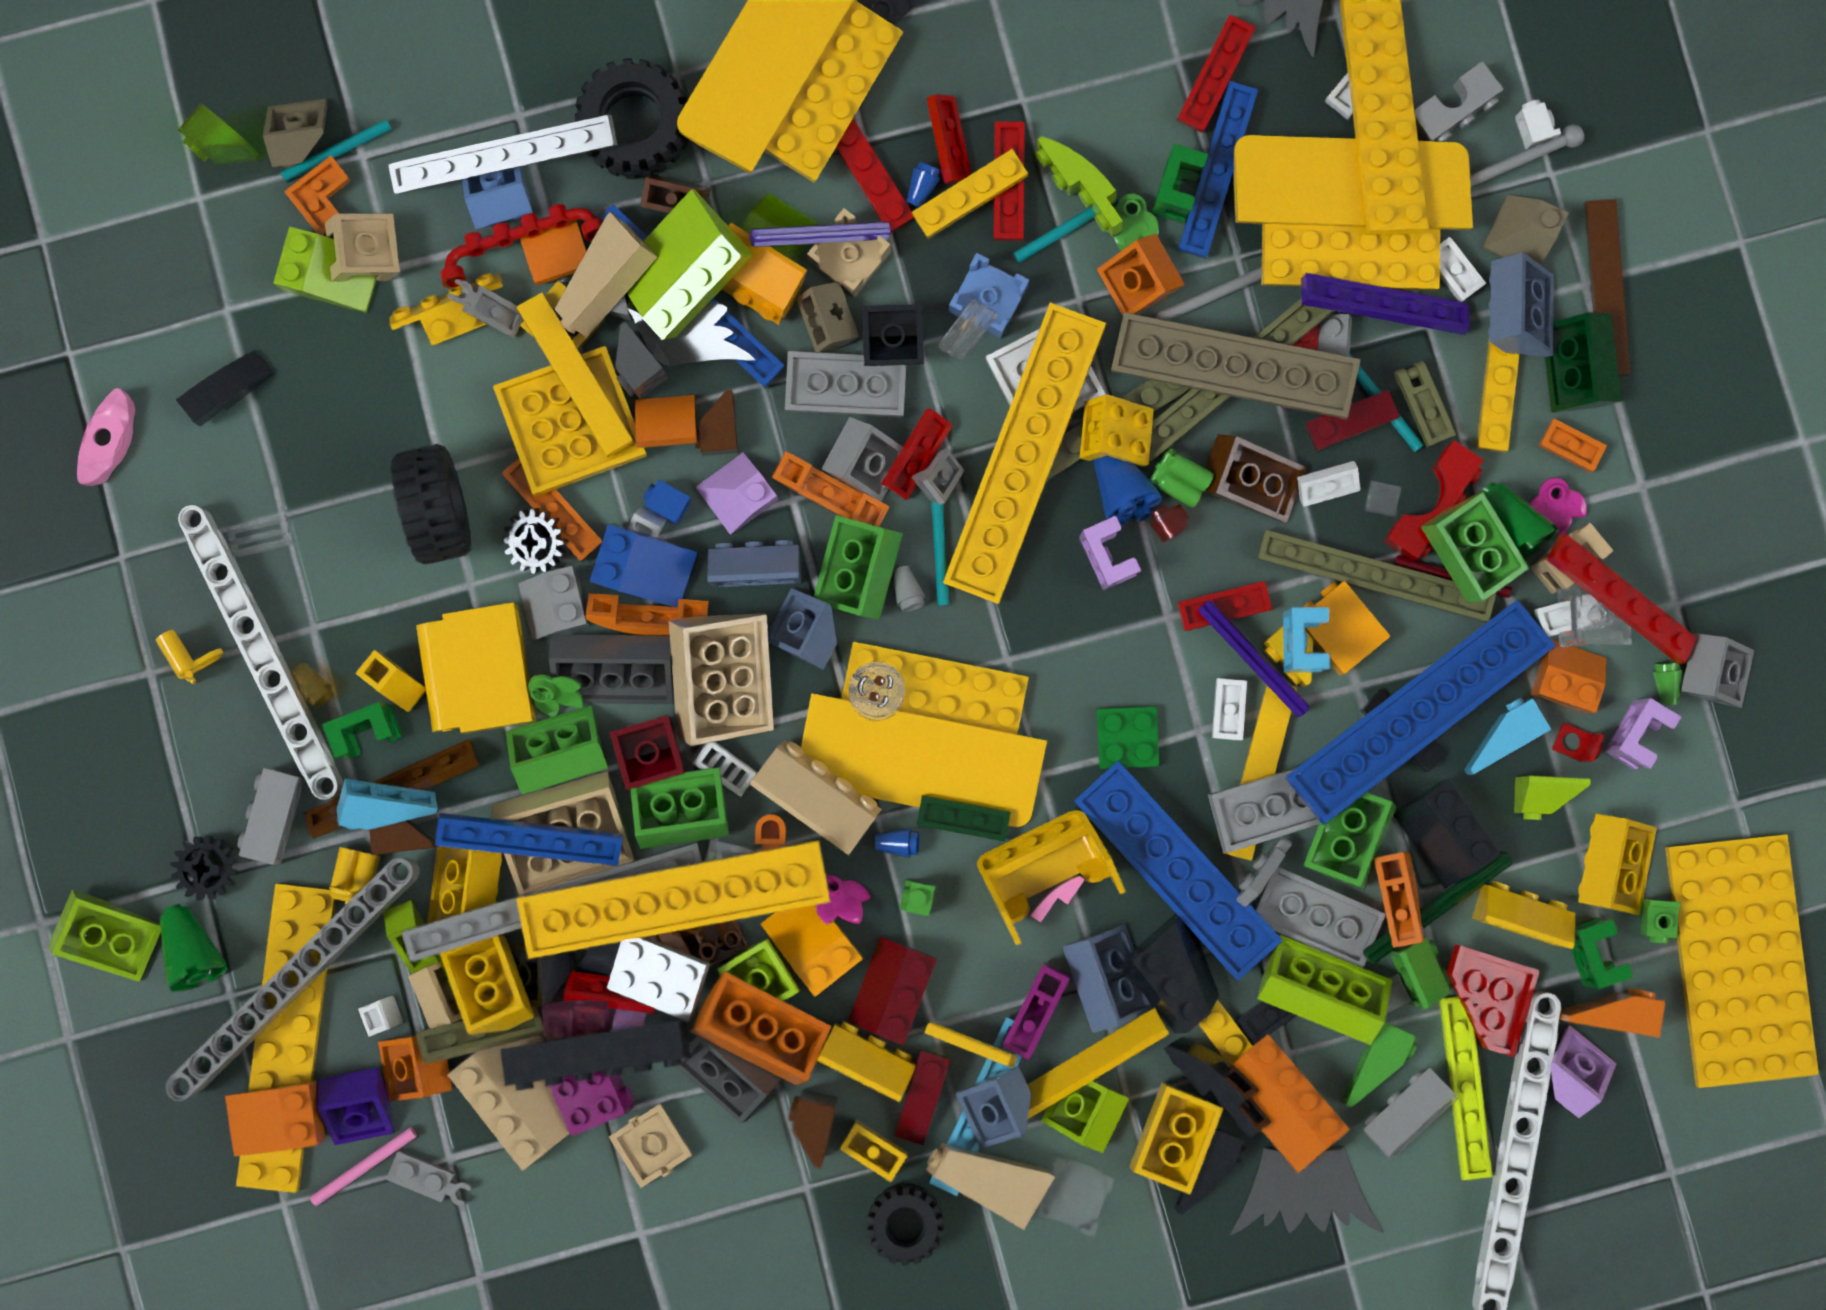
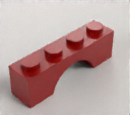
M1455 440L1450 442L1432 467L1440 485V495L1435 507L1424 515L1404 514L1400 516L1383 542L1406 558L1414 561L1419 557L1424 559L1433 546L1421 526L1444 510L1465 499L1466 494L1463 491L1468 483L1473 485L1483 471L1479 467L1484 460Z

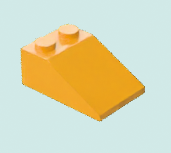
M816 905L775 912L761 923L766 933L815 997L863 959V956L835 921L828 925L822 921L817 914Z

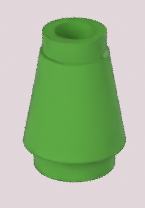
M1674 661L1654 663L1655 670H1652L1661 705L1679 704L1683 668H1680L1679 664Z

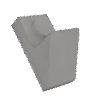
M946 448L938 452L929 468L913 475L912 479L929 500L941 505L946 502L965 470L949 449Z

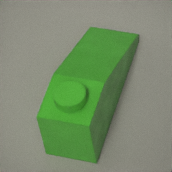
M1385 1022L1372 1044H1366L1341 1102L1353 1107L1403 1066L1406 1059L1410 1060L1417 1047V1043L1414 1042L1416 1036Z

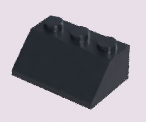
M1449 780L1438 782L1393 815L1444 889L1476 873L1501 855Z

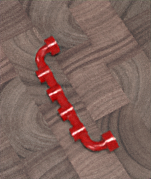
M556 204L549 208L550 216L538 219L537 214L529 213L521 217V226L510 229L508 223H498L492 227L493 235L482 238L479 232L468 233L464 236L465 244L453 249L446 257L445 268L440 272L443 286L455 288L460 286L455 283L456 279L466 281L463 267L457 265V262L463 257H477L484 254L487 249L496 246L508 247L513 244L514 240L523 237L534 238L539 236L542 231L553 227L562 229L567 227L570 222L579 219L585 221L581 226L585 240L593 241L604 220L596 218L594 213L588 209L573 208L567 210L564 204Z

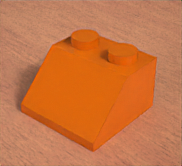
M1157 234L1137 239L1097 268L1100 277L1122 315L1124 312L1137 315L1166 299L1185 285Z
M1552 640L1556 646L1542 657L1530 695L1584 714L1596 713L1606 684V658Z
M416 1034L378 1042L388 1101L423 1098L452 1090L451 1079L448 1076L451 1071L448 1068L447 1059L424 1065Z

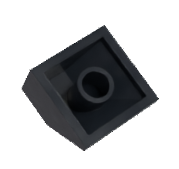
M508 944L530 1005L547 1006L571 974L570 951L528 959L526 944Z

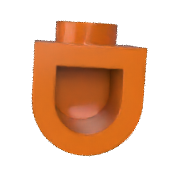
M774 814L761 817L756 824L755 844H762V850L779 848L780 845H786L787 826L785 821L780 816Z

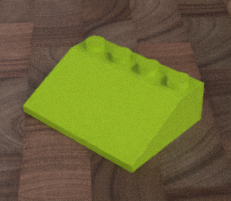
M691 189L643 241L657 258L627 291V294L642 319L662 340L675 338L754 254L695 189Z

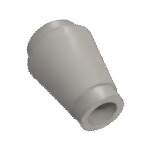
M902 566L894 569L893 578L897 606L901 607L902 612H910L925 605L923 600L925 595L910 567Z

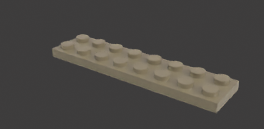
M1124 312L1111 372L1347 420L1361 359Z

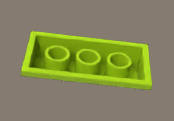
M1279 935L1283 941L1273 949L1262 977L1257 999L1371 1045L1385 1023L1392 980Z

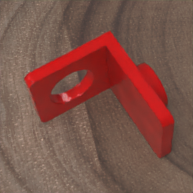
M1563 723L1554 741L1552 750L1581 763L1594 762L1603 749L1602 740L1604 734H1590L1572 725ZM1568 733H1574L1579 738V746L1573 751L1566 749L1563 745V738Z

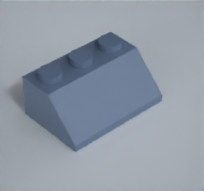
M1523 252L1491 261V274L1489 276L1491 285V300L1489 301L1490 327L1488 329L1490 343L1505 353L1552 356L1554 274Z
M792 540L775 541V546L764 547L763 542H746L743 548H733V543L715 544L716 549L708 550V583L712 588L801 584L799 545H793Z
M1126 924L1107 929L1063 946L1066 960L1092 1033L1119 1027L1154 1008L1120 965V962L1134 951Z

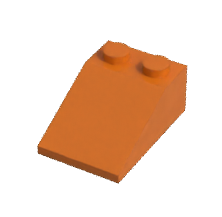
M1629 988L1628 994L1616 992L1561 1009L1559 1019L1572 1023L1660 1038L1665 1001L1655 999L1656 993Z
M317 1080L226 1095L225 1099L234 1156L315 1146L326 1141L323 1119L317 1109Z

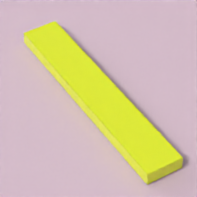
M1458 996L1444 997L1439 1001L1449 1087L1457 1097V1100L1452 1104L1460 1176L1462 1180L1493 1177L1476 1034Z

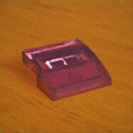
M570 1000L546 1004L542 1008L544 1042L609 1032L607 1001Z

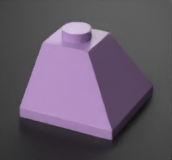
M741 453L695 487L730 535L778 501L777 495L744 453Z
M1570 1025L1564 1031L1550 1068L1555 1099L1564 1108L1580 1118L1602 1101L1617 1063Z

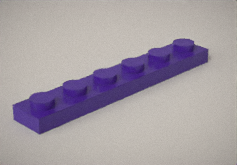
M1305 273L1301 278L1302 305L1465 335L1470 330L1468 303L1311 273Z

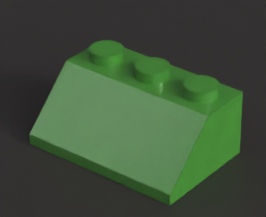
M1483 492L1444 510L1421 526L1466 602H1483L1529 569Z
M835 515L814 598L830 604L832 608L880 620L903 533Z
M592 705L506 731L510 768L522 795L559 783H565L581 776L594 774L608 768L604 743Z
M719 767L685 772L681 775L631 789L635 837L640 849L730 836Z
M1365 793L1324 826L1320 822L1304 867L1365 890L1375 865L1374 858L1378 857L1397 806L1392 801Z

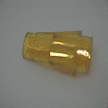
M306 662L299 664L292 670V675L307 704H312L314 708H317L332 698L334 694L331 690L332 685Z

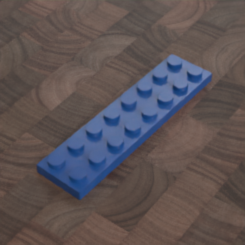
M1119 761L1074 800L1080 809L1172 910L1181 917L1182 921L1237 981L1283 941L1250 904L1244 907L1236 900L1240 894L1239 891Z

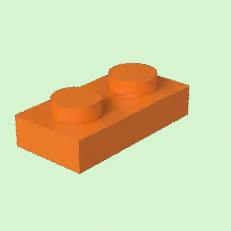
M1555 418L1550 421L1538 445L1589 473L1595 471L1607 445Z

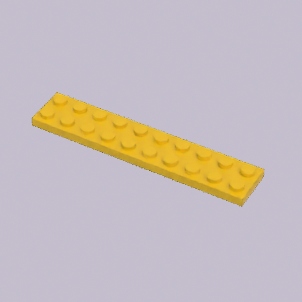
M1339 0L1367 235L1426 233L1429 226L1401 0Z
M1049 303L943 583L1000 604L1107 324L1105 322Z
M819 840L516 898L528 959L827 903L831 900Z
M275 884L262 987L334 917L336 899L331 898L332 893L329 889ZM316 949L310 953V960L314 965H318L321 961V954ZM327 969L255 1038L248 1092L313 1081ZM293 970L288 976L289 983L294 987L299 983V976ZM270 992L266 1000L267 1004L274 1008L277 1004V997L274 993ZM305 1147L240 1156L236 1186L292 1193L299 1192Z

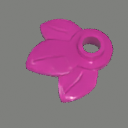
M1557 477L1545 480L1540 487L1539 495L1530 502L1531 506L1556 524L1559 528L1556 536L1563 535L1569 529L1572 517H1585L1587 514V506L1582 495L1579 492L1569 490L1568 484L1563 479ZM1559 488V495L1553 498L1551 496L1552 490Z
M826 875L828 886L834 888L835 891L829 889L830 902L816 904V911L819 917L827 925L833 922L837 916L851 923L860 924L863 916L861 903L870 899L867 889L856 881H842L834 875Z

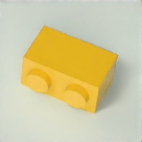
M857 1119L839 1148L890 1182H892L907 1158L906 1150Z

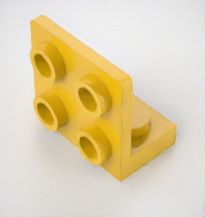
M1108 394L1085 401L1080 459L1091 461L1109 456L1140 466L1149 465L1154 410Z

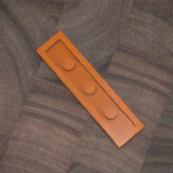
M519 458L502 472V475L533 509L539 508L540 514L548 510L550 511L549 519L556 517L560 519L557 527L566 528L561 537L568 539V543L565 545L581 562L586 560L601 546L602 540L557 490L536 497L533 496Z

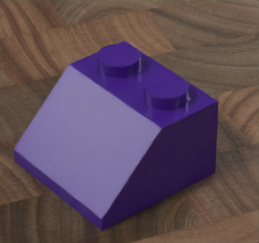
M378 1067L318 1080L317 1109L334 1145L394 1133L386 1086Z

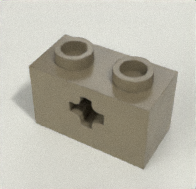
M839 282L810 287L796 297L816 353L845 347L859 337L856 323L852 318L846 296Z

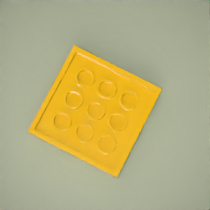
M606 346L581 354L633 440L631 445L608 458L551 365L493 385L534 497L647 457L644 447L637 448L635 423L620 383L616 379L617 375Z

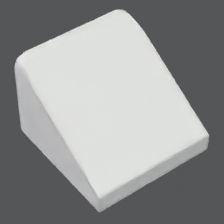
M640 507L634 513L628 528L658 537L666 523V519L644 507Z
M389 996L358 1009L368 1037L403 1023L394 996Z

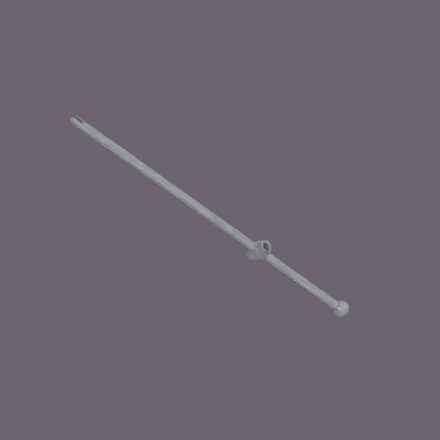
M1576 124L1568 125L1563 129L1559 137L1471 174L1470 185L1471 187L1564 146L1570 148L1578 147L1584 141V132ZM1262 267L1157 313L1156 319L1169 321L1261 280Z

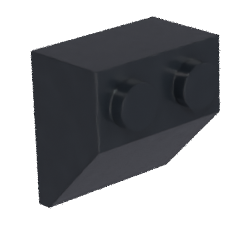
M922 304L862 306L864 366L924 365Z

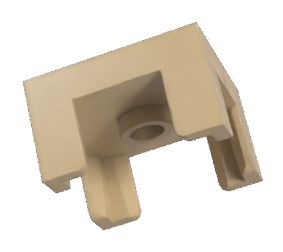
M845 208L835 218V224L856 223V217ZM878 236L877 240L820 243L819 246L815 243L807 253V258L810 264L833 282H839L841 288L855 298L891 253V244L881 236Z
M334 214L325 223L326 236L334 235L336 262L330 266L332 282L347 281L353 275H378L376 281H390L400 272L393 214Z
M1591 523L1581 526L1569 534L1572 539L1596 558L1604 559L1613 552V549ZM1551 548L1529 567L1551 594H1554L1560 588L1563 590L1569 588L1574 582L1546 560L1552 550Z

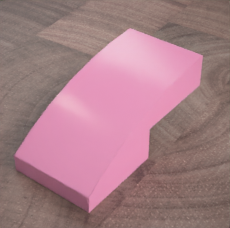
M1075 876L1051 890L1029 915L1041 923L1056 899L1058 898L1068 904L1085 879Z

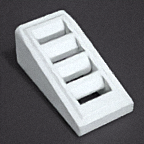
M716 741L701 744L691 757V762L701 770L713 768L721 755L726 757L719 766L722 784L741 797L758 772ZM711 748L716 750L710 757L708 762L704 763L703 759L709 753ZM732 762L736 764L727 778L722 776ZM741 769L746 771L738 784L734 785L732 782Z

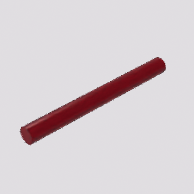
M1398 555L1394 559L1393 565L1453 581L1445 568L1414 561ZM1505 585L1496 592V595L1509 598L1512 587Z

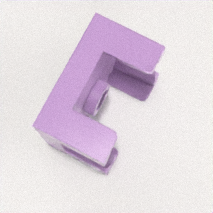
M1116 516L1083 530L1079 536L1103 591L1136 577V574L1141 571L1135 558L1112 566L1113 558L1107 546L1103 547V542L1116 537V532L1121 530V525Z
M1651 698L1634 700L1603 752L1633 770H1637L1639 766L1651 769L1657 759V755L1638 744V741L1645 734L1647 727L1657 731L1664 724L1674 729L1681 716Z

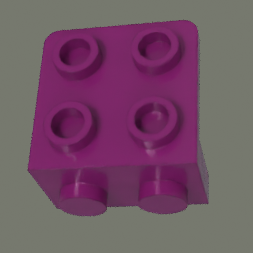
M604 1072L593 1073V1079L575 1082L573 1076L563 1078L564 1084L549 1086L567 1130L571 1135L580 1134L622 1116L634 1108L632 1104L634 1102L632 1091L628 1086L624 1085L620 1075L604 1077Z

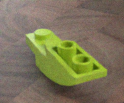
M1043 136L1038 138L1036 156L1043 167L1049 166L1054 173L1052 179L1058 189H1065L1069 196L1078 192L1079 198L1085 207L1091 206L1096 213L1094 218L1102 231L1107 230L1112 237L1120 233L1123 221L1111 205L1116 201V190L1107 178L1088 160L1069 147Z

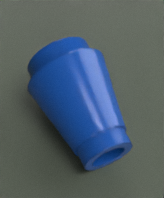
M919 162L917 168H913L906 202L916 207L924 205L939 183L940 178L938 177L941 171Z
M912 828L876 833V851L911 858V855L919 854V831H912Z

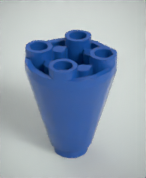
M1109 456L1094 460L1106 520L1116 516L1122 527L1128 521L1136 519L1137 522H1141L1153 515L1151 509L1163 499L1158 489L1135 464Z

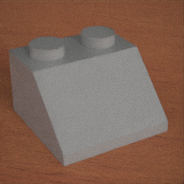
M849 417L822 470L853 489L866 493L882 502L888 489L881 483L903 447L874 426Z
M569 566L545 572L518 583L532 641L552 637L553 634H564L591 627L590 621L586 620V605L575 567Z
M1694 633V636L1698 639L1689 655L1686 671L1682 675L1681 691L1696 698L1742 708L1755 650L1727 637Z

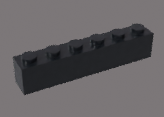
M686 1021L666 1022L500 1049L505 1086H515L516 1091L534 1089V1083L545 1081V1086L564 1084L563 1078L574 1076L575 1082L593 1079V1073L604 1072V1077L622 1075V1069L634 1067V1072L653 1070L652 1064L661 1062L664 1063V1068L683 1065L682 1059L691 1058Z

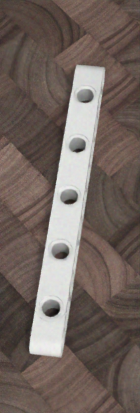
M195 505L184 507L179 513V525L297 767L305 777L315 797L324 800L338 798L341 795L344 783L335 766L333 756L225 538L208 511ZM196 513H200V524L192 528L190 524L191 517ZM225 565L228 570L227 576L219 581L216 572L218 568ZM251 618L254 622V628L250 633L245 634L242 629L243 623ZM277 671L280 674V683L276 687H271L269 676ZM299 725H304L307 729V735L302 741L297 740L295 737V730ZM326 778L331 779L334 784L332 792L328 795L321 788L322 782Z
M1544 991L1533 993L1515 1055L1476 1269V1283L1472 1300L1474 1310H1483L1484 1303L1489 1299L1495 1300V1308L1493 1310H1507L1509 1293L1513 1284L1550 1081V1064L1555 1053L1561 1011L1559 999L1555 995ZM1546 997L1550 1007L1547 1012L1541 1014L1538 1010V1003L1542 998ZM1536 1057L1539 1067L1535 1072L1529 1073L1527 1063L1531 1058ZM1525 1117L1528 1121V1127L1524 1132L1518 1133L1516 1123L1520 1118ZM1510 1178H1516V1189L1512 1192H1506V1181ZM1500 1238H1505V1249L1501 1252H1495V1242Z

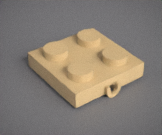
M659 1103L641 1116L639 1114L628 1120L629 1123L609 1136V1139L640 1188L661 1175L663 1177L674 1171L673 1167L693 1155L662 1103Z

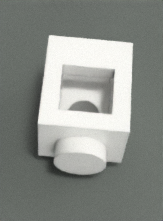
M1539 100L1528 102L1522 106L1523 109L1515 117L1526 150L1561 135L1560 128L1553 129L1555 125L1552 112L1547 110L1545 102L1540 103Z

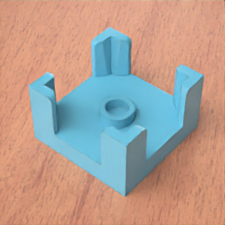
M1329 607L1290 608L1283 612L1284 673L1322 672V670L1330 669L1329 654H1305V649H1307V632L1304 631V627H1318L1320 623H1327L1329 621Z

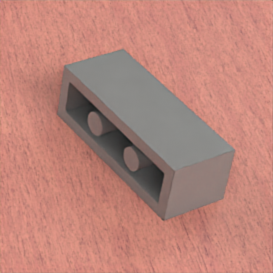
M263 768L262 773H258L254 783V790H257L254 802L249 803L246 811V819L249 820L246 831L241 832L238 839L239 856L272 865H281L305 781L304 777L270 768Z
M1430 1067L1425 1072L1422 1070L1418 1071L1409 1080L1411 1085L1403 1093L1400 1090L1394 1093L1388 1099L1387 1104L1389 1106L1381 1113L1378 1111L1374 1112L1365 1121L1366 1127L1363 1131L1390 1161L1398 1156L1457 1100L1456 1094Z

